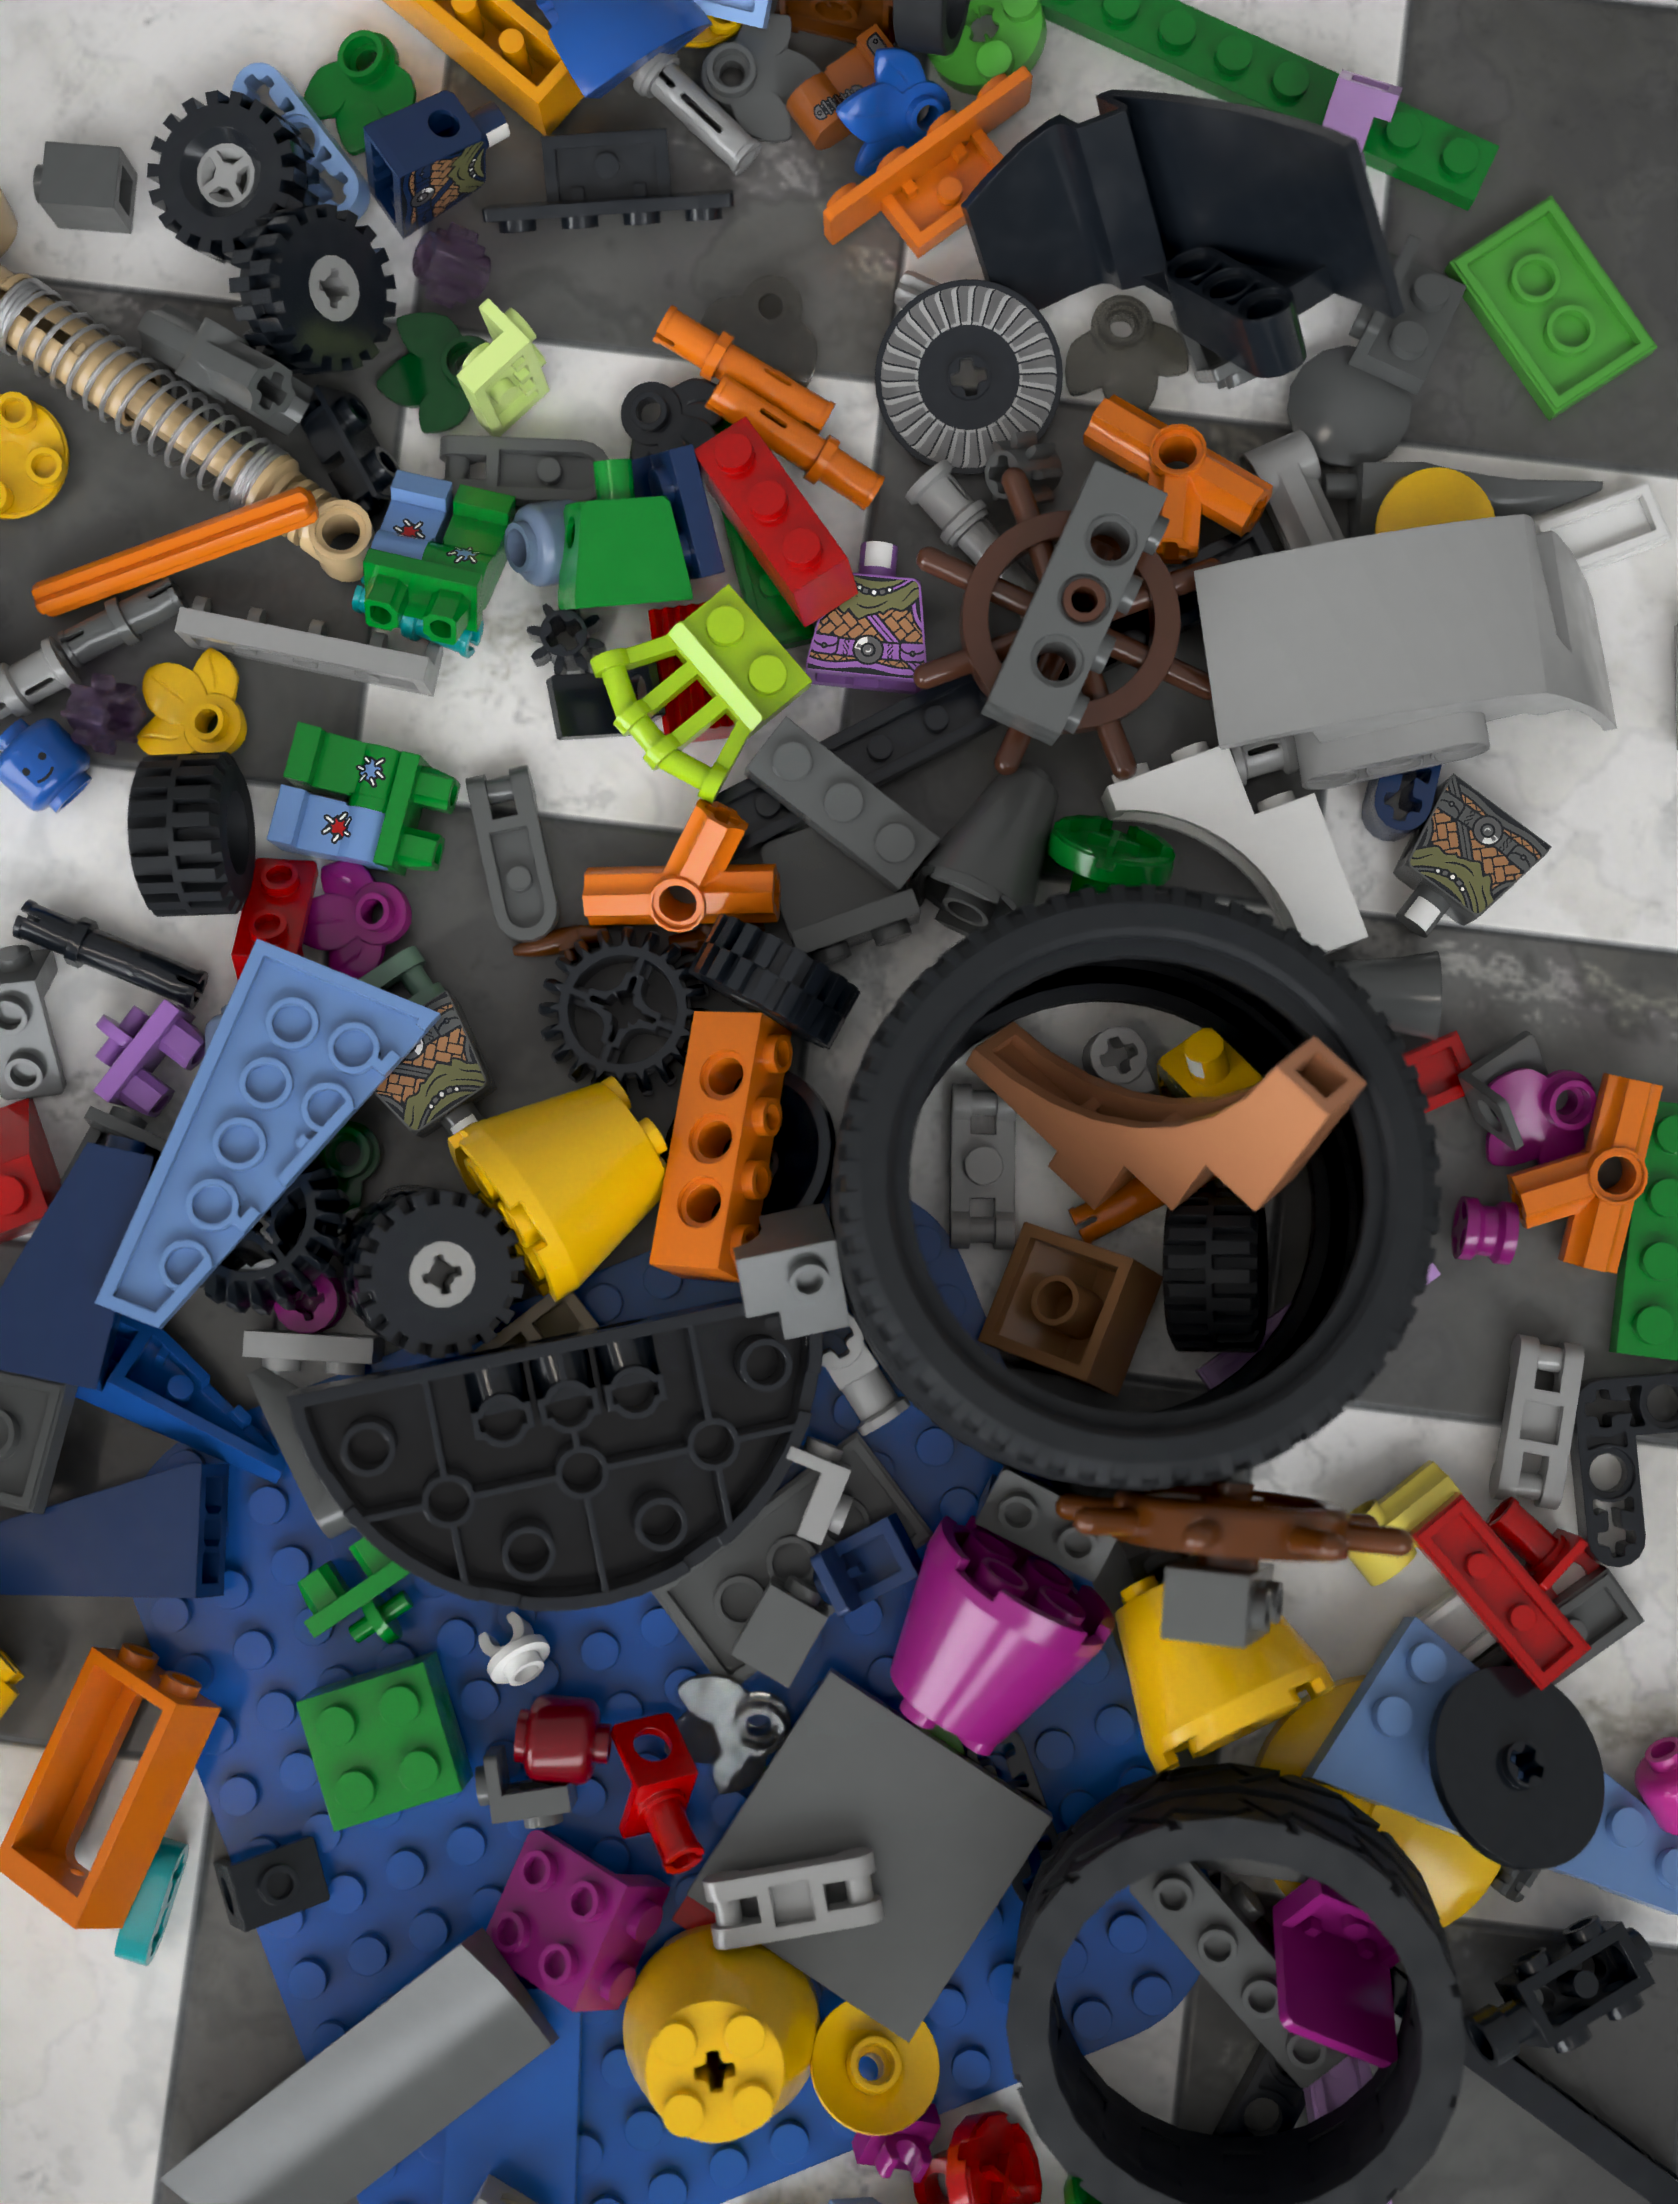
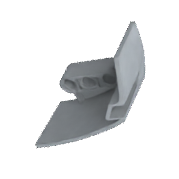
M1518 514L1465 520L1347 538L1237 560L1194 571L1219 747L1223 750L1294 735L1301 784L1305 789L1324 790L1478 756L1490 749L1486 722L1520 714L1543 715L1562 710H1579L1597 722L1604 731L1617 729L1594 601L1587 581L1572 551L1558 534L1552 530L1536 534L1533 518L1529 515Z

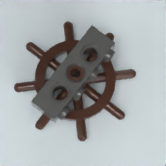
M1096 460L1085 479L1072 510L1041 514L1025 472L1018 467L1008 468L1003 473L1001 482L1017 525L998 537L985 551L976 566L932 546L923 547L917 553L916 563L922 571L964 589L965 592L959 619L962 649L919 665L913 673L914 683L921 689H931L960 677L972 675L980 690L987 697L981 714L1009 726L994 759V767L1001 775L1009 776L1018 770L1032 737L1052 746L1061 734H1080L1097 731L1113 775L1120 780L1130 779L1136 773L1137 763L1122 727V719L1137 710L1154 693L1162 681L1201 699L1212 700L1209 674L1175 658L1181 627L1178 597L1196 591L1195 570L1222 563L1216 558H1208L1169 573L1166 565L1156 552L1170 519L1160 515L1168 493L1144 483L1142 477L1135 472L1123 473ZM1026 554H1029L1039 580L1035 593L1000 578L1014 562ZM990 602L1024 617L1020 627L991 638L988 622ZM1144 609L1148 610L1150 629L1148 645L1109 628L1110 623L1114 620ZM1109 656L1138 669L1125 685L1111 694L1102 674ZM1067 663L1069 676L1065 680L1058 681L1063 667Z

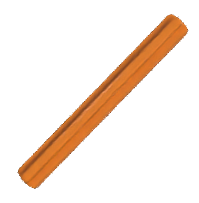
M298 486L38 581L31 590L35 599V607L40 614L55 617L313 524L319 518L316 499L310 490Z

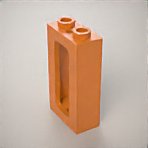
M123 1643L120 1650L91 1647L0 1847V1872L74 1929H118L123 1927L222 1709L199 1693L202 1685L197 1680L179 1672L165 1671L157 1665L159 1656L156 1653L133 1643ZM143 1698H145L163 1711L89 1871L77 1862L75 1847Z

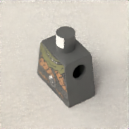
M1453 773L1436 789L1432 808L1427 819L1414 830L1394 869L1393 874L1414 890L1396 914V918L1407 929L1425 938L1428 937L1444 914L1456 923L1465 926L1476 920L1539 862L1552 846Z
M445 990L423 1005L439 1012L441 1018L374 1092L414 1135L422 1138L432 1134L442 1126L451 1137L469 1124L483 1120L484 1118L475 1104L497 1089L459 1001Z

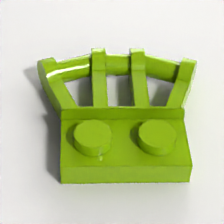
M727 584L685 620L679 621L665 636L628 648L609 650L590 660L595 677L602 678L616 716V720L613 723L614 726L624 737L631 734L646 752L643 759L653 771L660 768L699 789L698 797L711 804L719 794L747 740L807 691L812 684L810 677L730 584ZM676 655L683 665L646 696L637 700L627 671ZM697 680L713 699L676 730L665 736L651 720V717ZM725 714L735 724L712 767L682 752L685 747Z

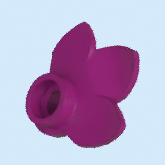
M337 861L321 868V883L325 894L313 898L303 944L317 950L329 951V968L359 979L381 965L386 945L397 941L407 932L412 920V910L407 896L397 886L386 882H376L369 870L363 865ZM381 902L383 916L377 923H373V910L377 903Z
M1519 1068L1498 1076L1488 1084L1489 1088L1508 1102L1524 1146L1514 1151L1488 1131L1485 1150L1486 1159L1490 1164L1496 1166H1515L1537 1159L1538 1165L1578 1153L1585 1148L1583 1127L1592 1120L1597 1097L1593 1085L1584 1075L1572 1070L1563 1069L1545 1076L1530 1068ZM1566 1090L1568 1094L1567 1103L1562 1109L1556 1111L1557 1098Z

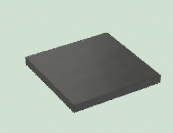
M831 1667L690 1885L686 1895L715 1913L713 1903L707 1902L705 1898L702 1880L708 1875L722 1871H746L832 1856L853 1848H872L876 1871L871 1874L874 1894H879L882 1898L884 1919L866 1926L763 1943L761 1945L909 2043L1049 1826L1053 1816L1052 1812L926 1729L914 1724L906 1716ZM845 1881L825 1884L829 1904L843 1902L848 1899ZM757 1896L740 1899L742 1916L749 1918L760 1916Z

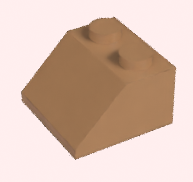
M1024 1222L977 1341L1068 1379L1118 1397L1162 1284L1163 1276L1133 1258Z

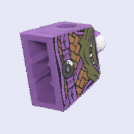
M867 541L861 544L858 573H853L858 594L817 621L806 660V674L812 680L813 685L915 694L923 690L916 686L913 680L914 670L919 665L927 662L921 582L912 578L895 577L898 547L896 545L881 541Z

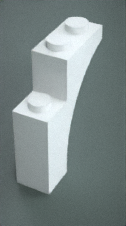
M1206 741L1197 742L1171 754L1173 763L1151 771L1147 762L1137 764L1135 775L1130 779L1120 780L1114 775L1111 776L1114 784L1107 786L1101 797L1109 820L1132 821L1172 829L1197 839L1214 849L1234 864L1254 884L1269 904L1283 931L1289 927L1301 933L1300 937L1311 945L1317 944L1327 952L1325 956L1354 946L1369 937L1315 793L1299 799H1295L1292 790L1274 795L1257 803L1259 813L1254 814L1230 749L1222 750L1219 746L1209 749Z

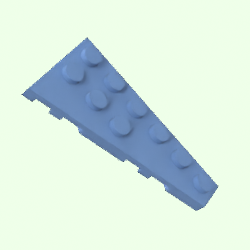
M256 939L95 1303L162 1329L441 1018L440 1013L280 947Z
M1416 1616L1404 1617L1301 1777L1321 1785L1331 1786L1355 1795V1798L1374 1805L1390 1808L1414 1817L1417 1821L1462 1837L1445 1814L1434 1789L1429 1767L1428 1740L1434 1712L1444 1694L1458 1680L1480 1669ZM1513 1755L1511 1756L1510 1762L1516 1765V1756ZM1519 1770L1518 1779L1524 1778V1772ZM1604 1772V1805L1594 1836L1584 1850L1575 1858L1548 1870L1583 1880L1598 1886L1599 1889L1666 1914L1678 1915V1836L1663 1831L1649 1808Z

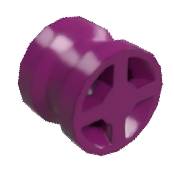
M1462 1196L1458 1201L1452 1225L1451 1247L1454 1258L1471 1260L1476 1255L1488 1256L1493 1264L1509 1265L1515 1255L1519 1237L1520 1215L1516 1202L1499 1201L1494 1206L1483 1205L1476 1197Z
M320 1274L314 1281L317 1286L318 1297H309L304 1293L302 1299H300L303 1292H297L295 1310H285L275 1302L274 1310L279 1321L286 1328L297 1333L324 1332L335 1327L343 1318L347 1308V1292L342 1290L341 1281L338 1278H325Z

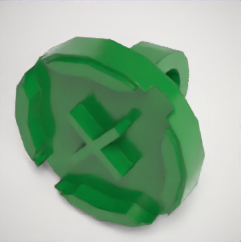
M1073 815L1059 819L1055 822L1054 828L1052 827L1047 844L1048 854L1058 864L1074 872L1069 893L1090 887L1094 888L1095 894L1106 892L1105 889L1110 885L1124 884V886L1147 884L1155 885V887L1164 885L1172 876L1173 863L1176 856L1175 851L1165 839L1143 827L1129 825L1126 834L1118 830H1111L1113 821L1108 820L1107 817L1093 815Z

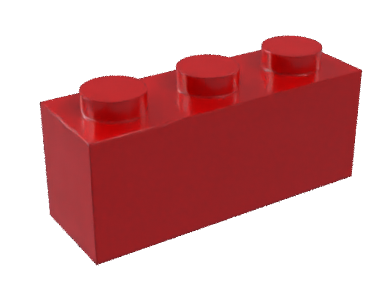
M746 416L694 449L699 470L707 490L805 628L858 594L848 557Z

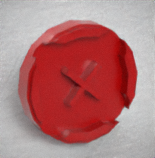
M1001 2110L966 2116L955 2128L949 2148L933 2155L931 2164L921 2182H913L914 2196L917 2203H1041L1042 2179L1040 2167L1029 2135L1019 2123L1010 2124L1006 2119L1009 2114ZM939 2173L946 2175L949 2199L946 2198L939 2187Z

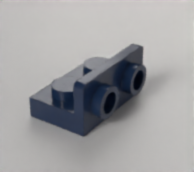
M693 444L633 459L635 498L667 496L671 503L689 579H699L725 572Z

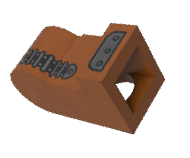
M874 24L857 36L856 46L827 66L824 72L813 75L799 85L786 103L787 111L816 150L828 149L852 134L837 116L836 108L856 91L876 82L874 75L876 50L894 47L877 24Z

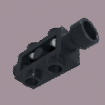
M1593 1915L1568 1926L1563 1931L1566 1940L1547 1951L1546 1947H1538L1518 1956L1510 1963L1514 1972L1494 1983L1504 2003L1498 2007L1487 2004L1465 2018V2028L1473 2046L1489 2065L1498 2067L1518 2055L1521 2050L1520 2044L1523 2042L1528 2046L1554 2047L1556 2053L1569 2052L1582 2046L1592 2038V2033L1587 2025L1606 2014L1610 2021H1615L1637 2012L1645 2005L1640 1993L1655 1984L1647 1969V1966L1653 1963V1954L1644 1937L1632 1927L1626 1929L1622 1921H1601L1598 1915ZM1590 1957L1595 1964L1594 1974L1582 1968L1583 1961ZM1537 1989H1540L1543 1994L1542 2006L1534 1993Z

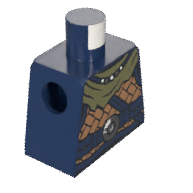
M443 90L363 127L370 193L403 239L413 234L481 188L486 181V149L510 136V130L503 113L493 101H489L468 113L453 92Z

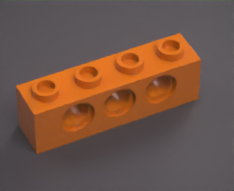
M694 1011L649 1261L650 1265L682 1279L739 1283L733 1247L746 1244L759 1234V1216H761L763 1199L767 1197L771 1187L769 1164L773 1140L782 1122L780 1099L784 1076L791 1066L793 1057L790 1041L792 1032L762 1012ZM743 1076L741 1084L733 1092L735 1084ZM732 1138L729 1149L723 1154L726 1143ZM721 1201L718 1213L711 1219L715 1206Z

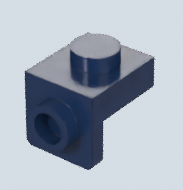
M896 1512L810 1557V1562L815 1570L813 1579L816 1589L821 1598L828 1605L834 1607L839 1617L853 1612L862 1605L918 1577L922 1561Z

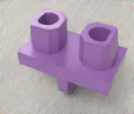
M167 999L162 1001L151 1017L135 1005L121 1023L103 1014L95 1025L109 1038L95 1056L111 1068L93 1091L108 1103L128 1106L150 1117L156 1118L172 1099L175 1091L152 1074L167 1055L184 1069L191 1071L205 1056V1036L192 1024L196 1016L179 1004L176 1006Z

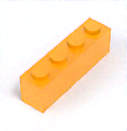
M382 0L543 135H551L584 97L551 41L548 30L512 0Z

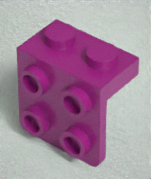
M536 1829L528 1834L486 1933L513 1971L572 2012L618 2010L621 2002L629 1995L635 1984V1969L645 1946L660 1926L663 1917L662 1907L671 1887L653 1875L615 1874L548 1830Z
M1310 1877L1272 1907L1280 2022L1286 2030L1377 2067L1387 2068L1398 2059L1390 1968L1401 1960L1393 1945L1364 1911L1329 1885Z

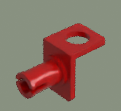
M1509 1497L1500 1503L1486 1520L1487 1525L1526 1562L1523 1567L1551 1600L1558 1597L1552 1588L1553 1584L1573 1562L1580 1565L1586 1575L1600 1567L1584 1551L1588 1546V1542L1581 1536L1559 1528L1552 1534L1530 1515L1514 1497Z
M661 1713L615 1724L611 1731V1737L632 1783L619 1825L622 1838L626 1839L650 1833L663 1861L662 1866L664 1870L669 1874L688 1871L703 1859L702 1854L705 1851L698 1842L685 1813L699 1772L677 1724L670 1713ZM652 1734L660 1737L667 1743L670 1754L661 1761L646 1760L638 1755L634 1749L633 1742L637 1737Z

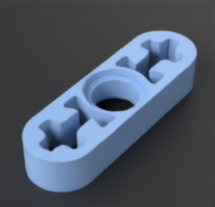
M253 63L244 67L236 76L232 91L244 93L252 100L257 99L261 101L257 90L264 84L269 87L271 99L279 109L285 112L281 117L292 123L297 129L311 128L314 133L315 145L313 153L315 157L306 162L317 168L319 173L326 169L331 176L344 184L342 189L347 198L341 204L331 200L334 196L333 192L322 178L319 177L320 184H308V191L319 197L318 205H337V211L349 210L359 216L358 219L361 218L367 210L370 201V189L366 179L292 82L266 63Z

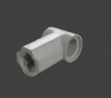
M1298 429L1239 456V466L1273 485L1272 496L1265 508L1285 550L1345 539L1319 484L1321 479L1319 460L1310 439L1304 431Z

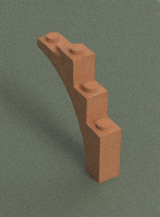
M1014 1021L975 1047L965 1063L1057 1151L1048 1167L1093 1210L1128 1184L1135 1176L1173 1211L1210 1181L1215 1174L1256 1212L1294 1180L1367 1084L1315 1036L1278 1064L1260 1082L1253 1086L1216 1097L1170 1098L1126 1089L1090 1075L1051 1052Z

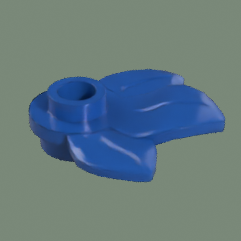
M889 47L877 49L874 58L876 82L856 91L836 108L837 116L847 129L864 141L857 155L854 167L855 172L861 176L870 177L873 175L882 159L894 149L900 146H905L908 149L924 138L932 123L942 114L951 110V103L947 92L936 82L926 79L919 59L902 48ZM929 105L926 116L917 123L919 111Z

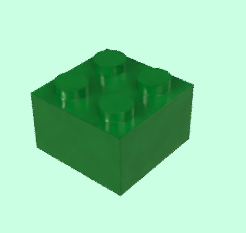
M437 1651L313 1689L296 1702L334 1832L462 1792L474 1776Z

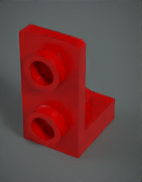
M258 858L255 860L251 890L242 909L231 953L238 980L256 939L304 957L302 945L319 875L316 862Z

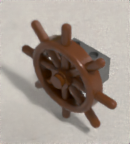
M1214 1480L1212 1481V1486L1184 1485L1150 1490L1121 1488L1115 1493L1114 1498L1066 1493L1061 1495L1055 1503L1057 1515L1063 1520L1073 1521L1076 1530L1084 1535H1111L1117 1540L1140 1546L1197 1554L1165 1567L1160 1638L1244 1649L1270 1632V1623L1279 1624L1282 1615L1283 1584L1282 1582L1273 1581L1274 1564L1260 1562V1560L1334 1562L1348 1558L1349 1551L1405 1556L1412 1550L1414 1544L1413 1537L1409 1531L1403 1528L1379 1526L1377 1520L1369 1514H1350L1343 1506L1325 1500L1254 1490L1253 1483Z

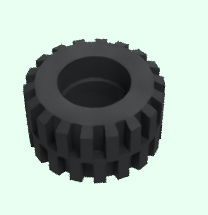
M227 752L145 756L140 761L134 775L129 794L127 816L128 844L132 869L145 904L152 911L153 915L157 917L238 914L239 911H242L252 886L256 841L251 798L247 783L236 760Z
M1200 1188L1173 1211L1168 1207L1166 1209L1163 1236V1300L1167 1333L1176 1351L1257 1353L1265 1337L1268 1307V1241L1265 1206L1263 1205L1255 1212L1230 1188Z

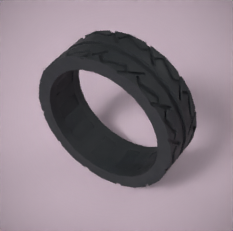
M1236 1763L1181 1767L1170 1774L1168 1771H1164L1116 1790L1082 1814L1042 1860L1020 1915L1006 2022L1014 2078L1018 2082L1021 2081L1023 2086L1017 2088L1038 2137L1067 2174L1081 2178L1083 2181L1079 2186L1102 2204H1388L1395 2196L1397 2190L1402 2192L1435 2154L1456 2108L1467 2049L1459 1986L1445 1930L1439 1921V1914L1419 1870L1389 1833L1377 1830L1381 1826L1379 1823L1341 1794L1296 1775L1287 1774L1280 1776V1770ZM1242 1858L1293 1869L1329 1885L1364 1911L1393 1945L1408 1974L1407 2006L1397 2033L1398 2059L1387 2068L1379 2067L1372 2079L1342 2106L1305 2126L1267 2136L1220 2137L1181 2129L1147 2114L1108 2086L1080 2052L1063 2017L1056 1978L1063 1957L1084 1923L1119 1891L1153 1872L1188 1862Z

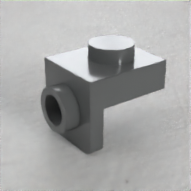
M505 1745L491 1746L483 1757L484 1765L476 1766L475 1769L478 1802L480 1806H490L492 1824L523 1820L524 1828L527 1829L553 1826L564 1821L563 1813H570L578 1800L576 1785L536 1782L531 1779L510 1782Z

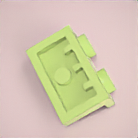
M487 298L478 308L493 342L482 343L472 350L465 359L462 370L456 376L479 424L491 436L500 437L544 397L550 389L541 369L546 364V360L532 343L537 338L532 328L513 308L510 307L503 313Z

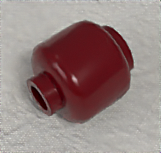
M552 1694L540 1695L535 1699L530 1709H521L519 1712L514 1740L515 1763H524L525 1772L533 1781L585 1785L593 1776L596 1763H609L613 1725L601 1723L600 1709L593 1699Z

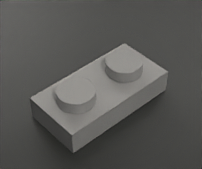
M258 1328L244 1331L242 1357L262 1358L261 1368L264 1367L270 1371H301V1360L326 1362L325 1373L365 1375V1364L382 1362L385 1339L378 1335L331 1332L297 1333L292 1330Z

